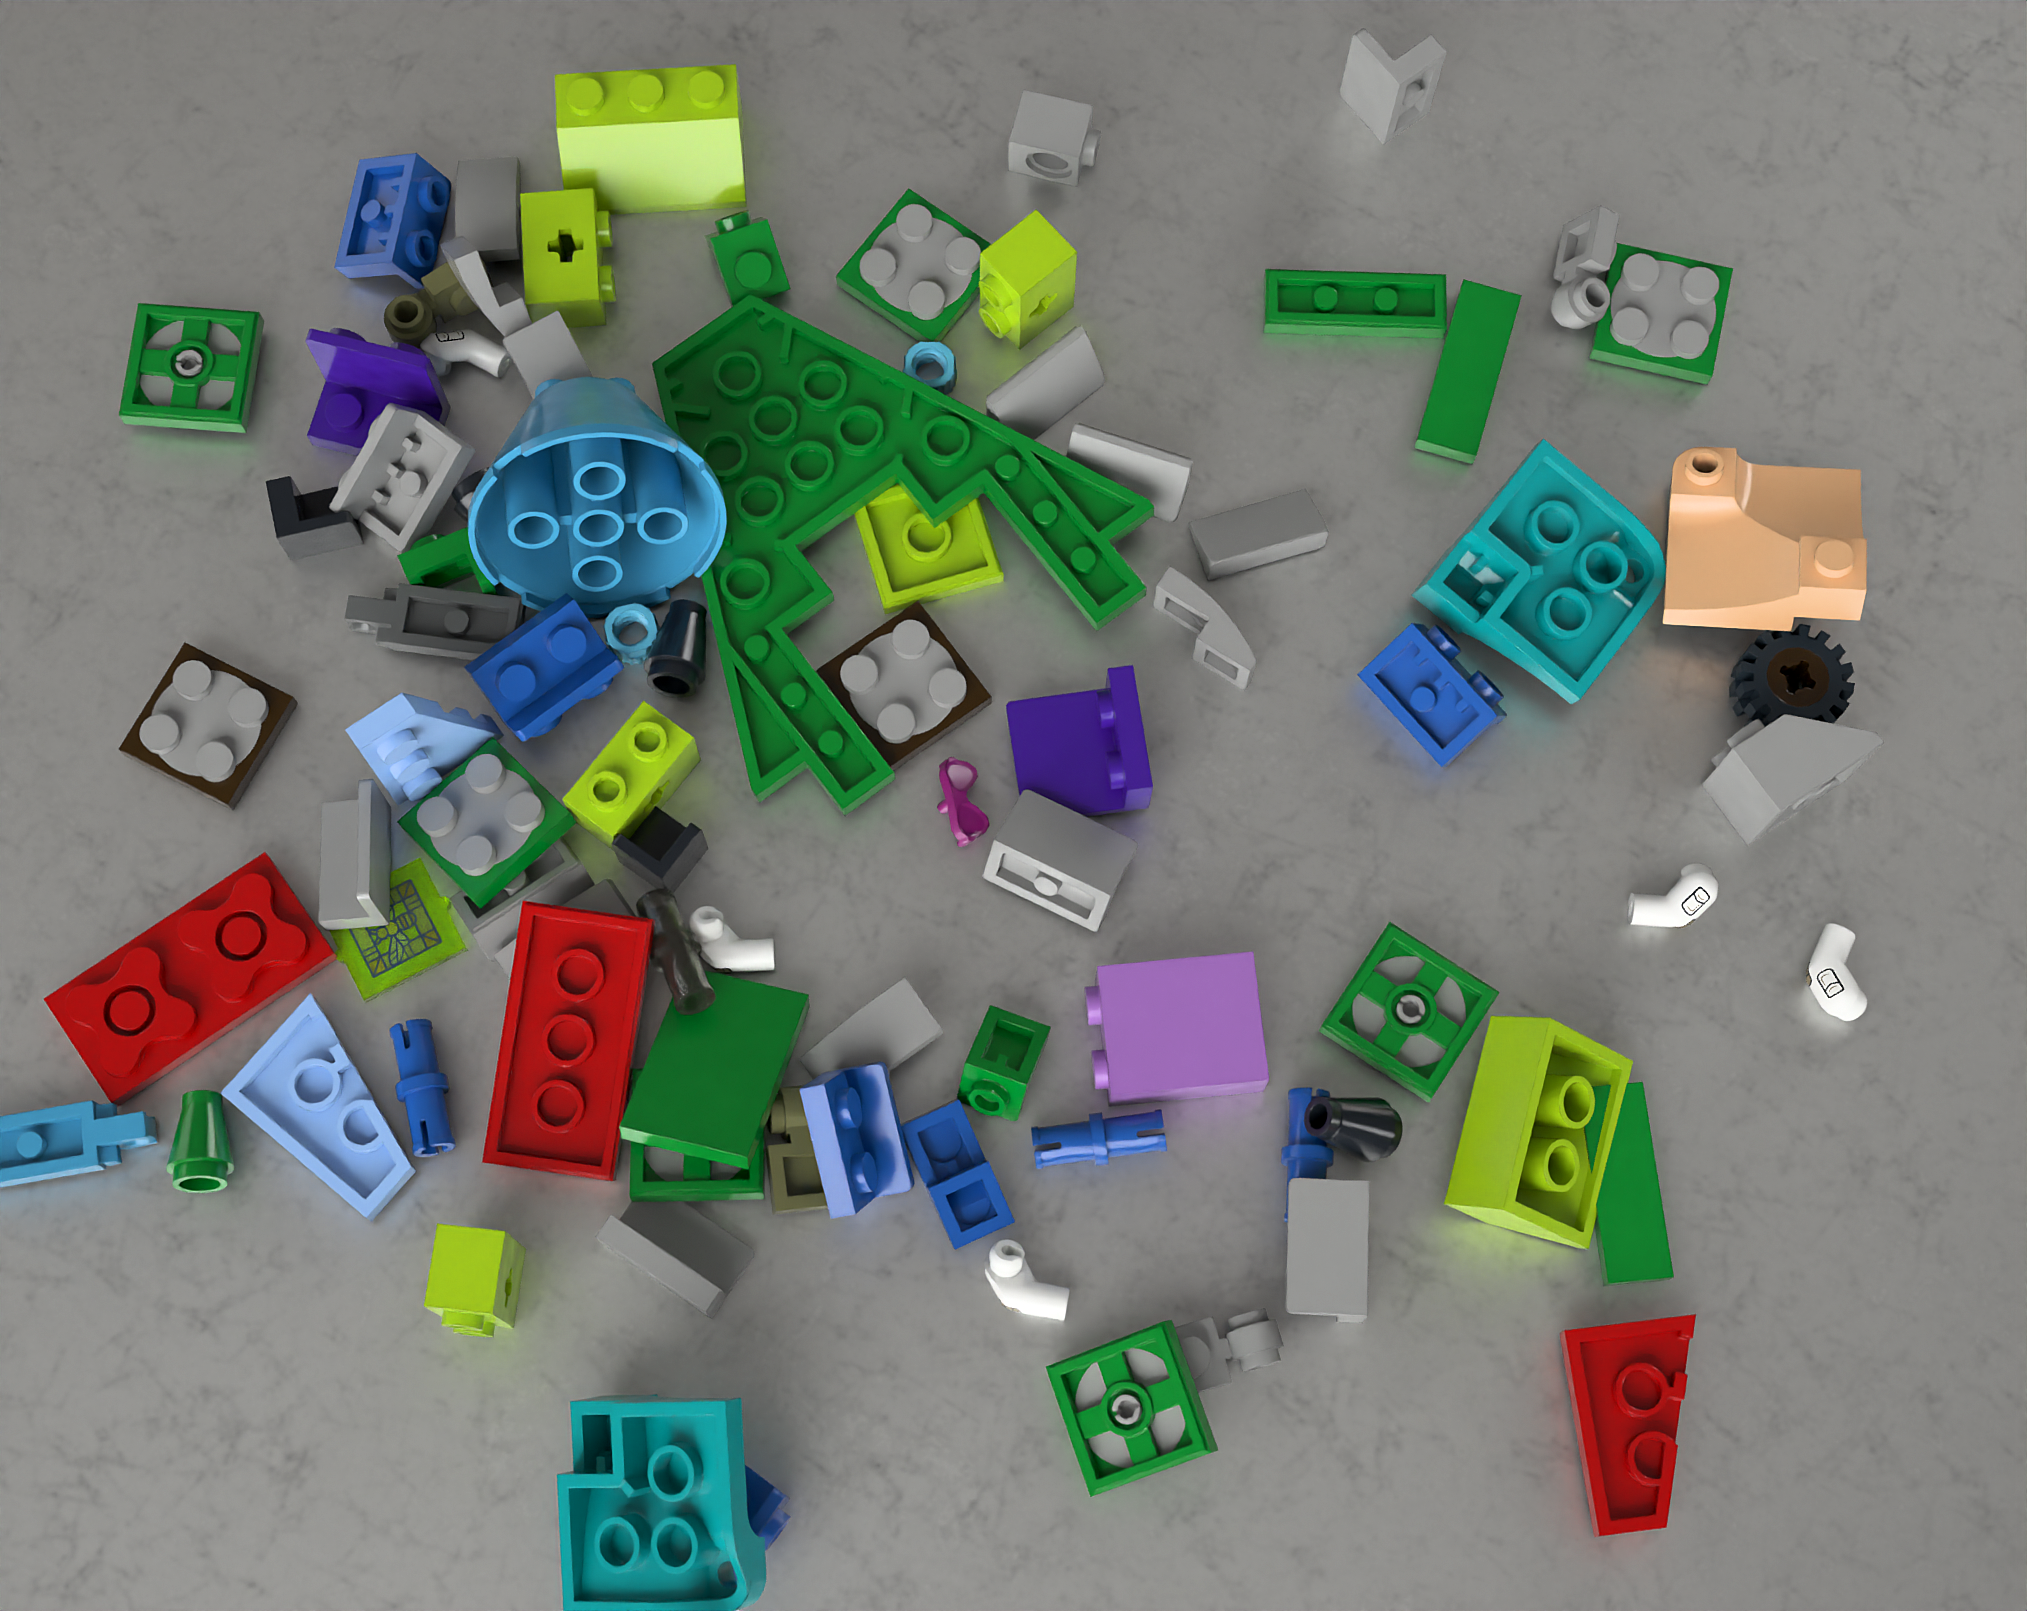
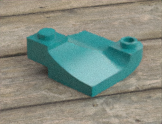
M1542 439L1533 447L1460 537L1445 551L1411 596L1458 635L1463 632L1493 648L1534 675L1567 702L1573 704L1583 697L1662 591L1666 581V563L1658 541L1645 525L1545 439ZM1628 566L1634 572L1635 579L1633 583L1625 580Z
M658 1394L608 1395L570 1401L573 1471L557 1474L563 1611H736L754 1604L762 1595L766 1584L765 1537H758L749 1524L741 1398L658 1397Z

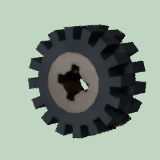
M1799 624L1793 632L1773 631L1771 634L1769 630H1766L1760 634L1739 658L1740 660L1734 666L1730 676L1735 678V680L1729 686V697H1738V701L1732 708L1737 717L1746 713L1750 718L1744 727L1756 719H1760L1766 727L1784 714L1834 724L1850 703L1847 700L1854 693L1855 683L1847 682L1854 673L1852 663L1849 662L1841 665L1839 661L1846 653L1840 643L1830 650L1825 643L1831 635L1821 630L1815 638L1808 635L1811 626ZM1798 678L1802 684L1803 689H1799V686L1796 683Z

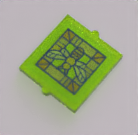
M421 858L390 872V925L329 930L338 948L335 951L337 955L335 958L338 962L346 964L366 1003L468 951L448 912L452 906L451 901L446 896H440Z

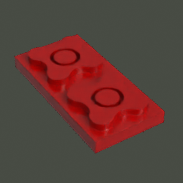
M264 852L45 997L44 1001L109 1101L119 1107L339 957L271 857Z
M522 901L482 1163L606 1181L616 1180L622 1144L619 1126L628 1104L655 926L654 919Z

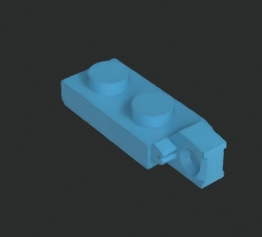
M93 1100L0 1116V1188L107 1169L106 1166L122 1163L121 1149H132L158 1143L155 1117L147 1116L144 1111L118 1115L117 1105L114 1103L98 1104Z

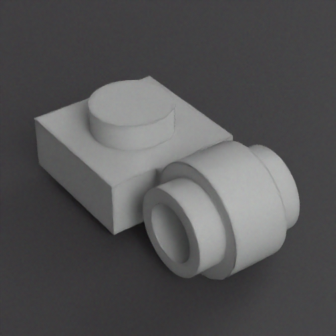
M1601 205L1563 225L1553 278L1562 282V285L1554 294L1551 302V311L1553 317L1560 325L1571 329H1582L1601 320L1610 304L1609 290L1600 279L1596 278V275L1608 270L1617 250L1615 237L1620 215Z
M1265 1308L1227 1319L1231 1332L1226 1333L1225 1338L1219 1339L1213 1316L1175 1327L1198 1393L1232 1383L1226 1360H1239L1243 1372L1259 1369L1281 1361L1278 1348L1284 1345L1276 1319H1268Z

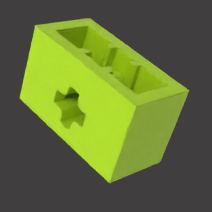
M593 188L520 193L525 305L532 324L559 311L567 328L607 325L605 303L616 302L613 266H603L602 248L613 247L612 223L609 210L599 211ZM572 256V262H567V257Z
M1037 209L980 253L979 315L987 328L995 336L1002 338L1006 335L1019 350L1074 307L1077 251Z
M643 701L562 800L567 810L578 825L614 851L611 843L620 833L627 839H630L653 808L657 806L662 809L701 761L695 739Z
M437 1223L424 1307L441 1316V1325L453 1328V1332L457 1334L493 1337L495 1326L514 1328L526 1248L506 1231Z

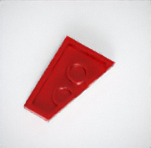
M1696 1314L1571 1329L1559 1333L1594 1537L1667 1528L1678 1445L1675 1442L1681 1401L1685 1399L1688 1374H1685L1689 1341L1693 1338Z

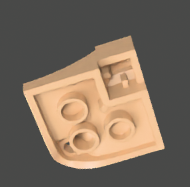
M1695 447L1684 451L1676 458L1672 468L1669 494L1663 624L1792 631L1794 617L1860 621L1867 591V539L1863 537L1861 470L1758 465L1742 460L1737 454V448Z

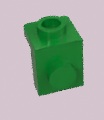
M749 210L714 221L717 232L706 235L705 238L708 247L712 249L731 307L750 294L764 299L791 289L768 219L759 217L752 220Z
M468 527L446 536L442 534L426 536L416 541L409 551L397 555L410 585L443 589L475 575L483 594L498 595L494 585L485 577L473 557L469 544Z

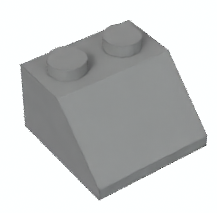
M1784 714L1766 727L1760 719H1756L1727 740L1729 746L1712 758L1711 761L1717 768L1702 786L1748 846L1845 782L1884 744V741L1877 732Z

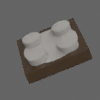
M919 601L816 670L819 677L893 771L992 704V696Z
M184 642L125 737L119 750L124 756L233 811L298 705V702L293 696Z

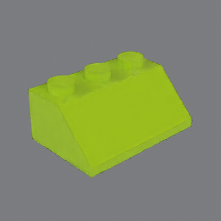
M736 64L555 74L556 129L564 190L593 188L599 211L609 210L610 215L747 207L742 100Z
M1491 1016L1444 1204L1487 1224L1576 1248L1589 1249L1597 1217L1596 1202L1633 1061L1550 1017ZM1611 1085L1591 1174L1583 1127L1590 1121L1594 1112L1595 1096L1592 1086Z

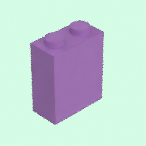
M1253 951L1097 966L1095 986L1084 988L1088 1026L1100 1025L1102 1050L1091 1051L1095 1090L1107 1089L1109 1107L1264 1091L1269 1082V1073Z

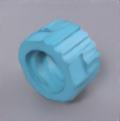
M920 341V343L913 345L907 351V354L904 355L903 373L947 395L956 386V357L947 345L939 341ZM936 361L944 369L943 375L931 380L922 379L916 374L920 366Z
M635 602L615 607L605 619V625H603L606 635L605 641L609 650L617 655L622 663L627 662L630 665H634V663L642 664L646 660L660 630L655 614L649 608ZM634 622L641 623L647 629V635L635 644H625L619 640L621 631Z

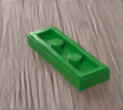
M1265 269L1263 333L1444 339L1446 334V274Z
M1463 279L1414 448L1469 464L1474 463L1522 295Z
M1643 1082L1627 1083L1596 1202L1597 1217L1594 1226L1604 1286L1665 1281L1674 1277ZM1611 1085L1592 1086L1595 1096L1594 1112L1590 1121L1583 1127L1591 1174Z

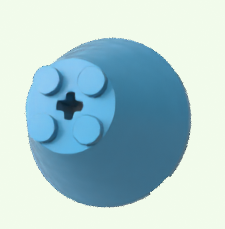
M580 377L565 381L550 379L541 383L536 388L535 399L530 403L476 487L470 502L467 522L469 544L473 557L479 569L494 586L501 582L507 588L521 595L523 605L542 611L567 593L576 601L587 618L608 617L615 607L633 604L634 602L650 608L670 599L671 588L687 579L693 573L694 576L699 578L708 569L721 548L727 524L723 491L718 479L707 463L636 395L635 388L630 381L624 378L604 379L597 377Z

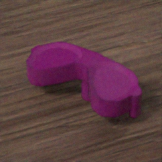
M949 757L939 765V779L945 799L937 805V808L942 814L948 812L951 831L958 839L957 845L964 847L986 833L990 824L988 817L966 797L967 791L973 786L978 777L976 768L966 761Z

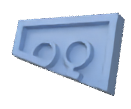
M400 693L345 729L398 806L408 799L410 801H417L424 798L442 782L441 777L464 763L492 737L497 741L504 736L491 716L480 714L473 720L466 709L458 707L446 713L438 702L406 693Z
M311 993L221 1091L225 1098L371 1222L416 1172L320 1004Z

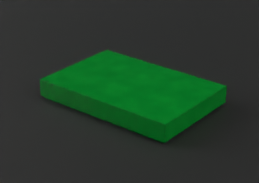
M685 966L620 1123L621 1139L749 1170L809 1011V994Z

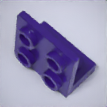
M332 328L330 333L309 329L305 342L326 380L307 433V437L313 446L358 456L368 439L371 424L389 403L424 411L445 426L451 407L431 360L423 351L412 345L400 342L391 343L390 347L366 342L359 334L342 328Z
M1133 665L1108 668L1104 689L1016 700L1007 703L1006 714L1019 797L1024 790H1031L1085 817L1149 808L1153 783Z

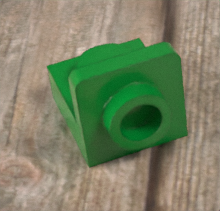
M990 1005L965 1061L957 1099L961 1103L972 1106L982 1114L1017 1121L1023 1107L1027 1089L1046 1046L1051 1027Z

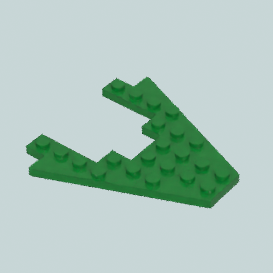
M752 294L652 363L666 424L707 463L718 479L723 491L727 520L725 536L717 556L701 576L750 786L759 803L808 768L843 815L846 816L896 779L895 773L787 636L788 633L834 601L833 592L801 551L896 483L900 485L934 528L984 493L1096 631L1146 596L1147 587L1113 545L1154 516V505L1149 499Z

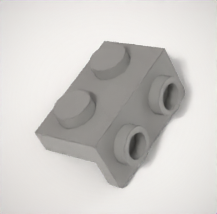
M389 403L371 424L368 439L352 467L341 477L338 491L329 508L334 513L349 511L354 519L359 520L399 552H407L416 541L427 536L476 450L426 412Z

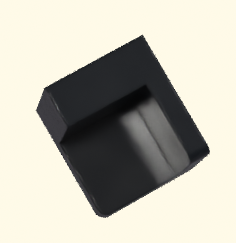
M291 476L266 481L276 538L290 560L364 544L359 520L354 519L349 511L334 513L329 508L338 491V486L301 494Z
M657 806L653 808L630 839L619 833L611 843L621 864L669 898L709 849L702 829L692 822L687 827L683 826Z

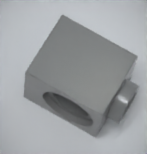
M1023 89L1009 139L1008 171L1077 187L1083 165L1094 166L1101 138V131L1092 129L1093 105Z

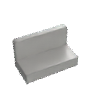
M1362 28L1352 36L1340 87V96L1384 145L1429 113L1447 51L1430 35L1393 60L1368 31Z
M373 779L358 781V799L321 803L319 923L326 931L390 925L391 806Z
M1024 790L993 841L982 878L1097 933L1107 915L1116 888L1135 855L1138 843L1134 839L1031 790Z
M1293 1178L1290 1180L1288 1185L1286 1310L1288 1313L1336 1316V1322L1363 1323L1368 1316L1370 1181Z
M683 1201L631 1202L620 1219L610 1215L595 1236L605 1247L711 1319L755 1255L750 1246Z

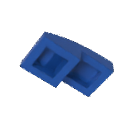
M959 1099L950 1101L901 1124L906 1146L955 1250L1015 1222L989 1161L984 1157Z

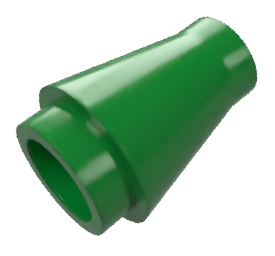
M210 1090L187 1092L182 1096V1110L166 1171L173 1175L172 1185L177 1190L189 1193H209L222 1190L228 1184V1175L235 1169L223 1113V1096L218 1092Z

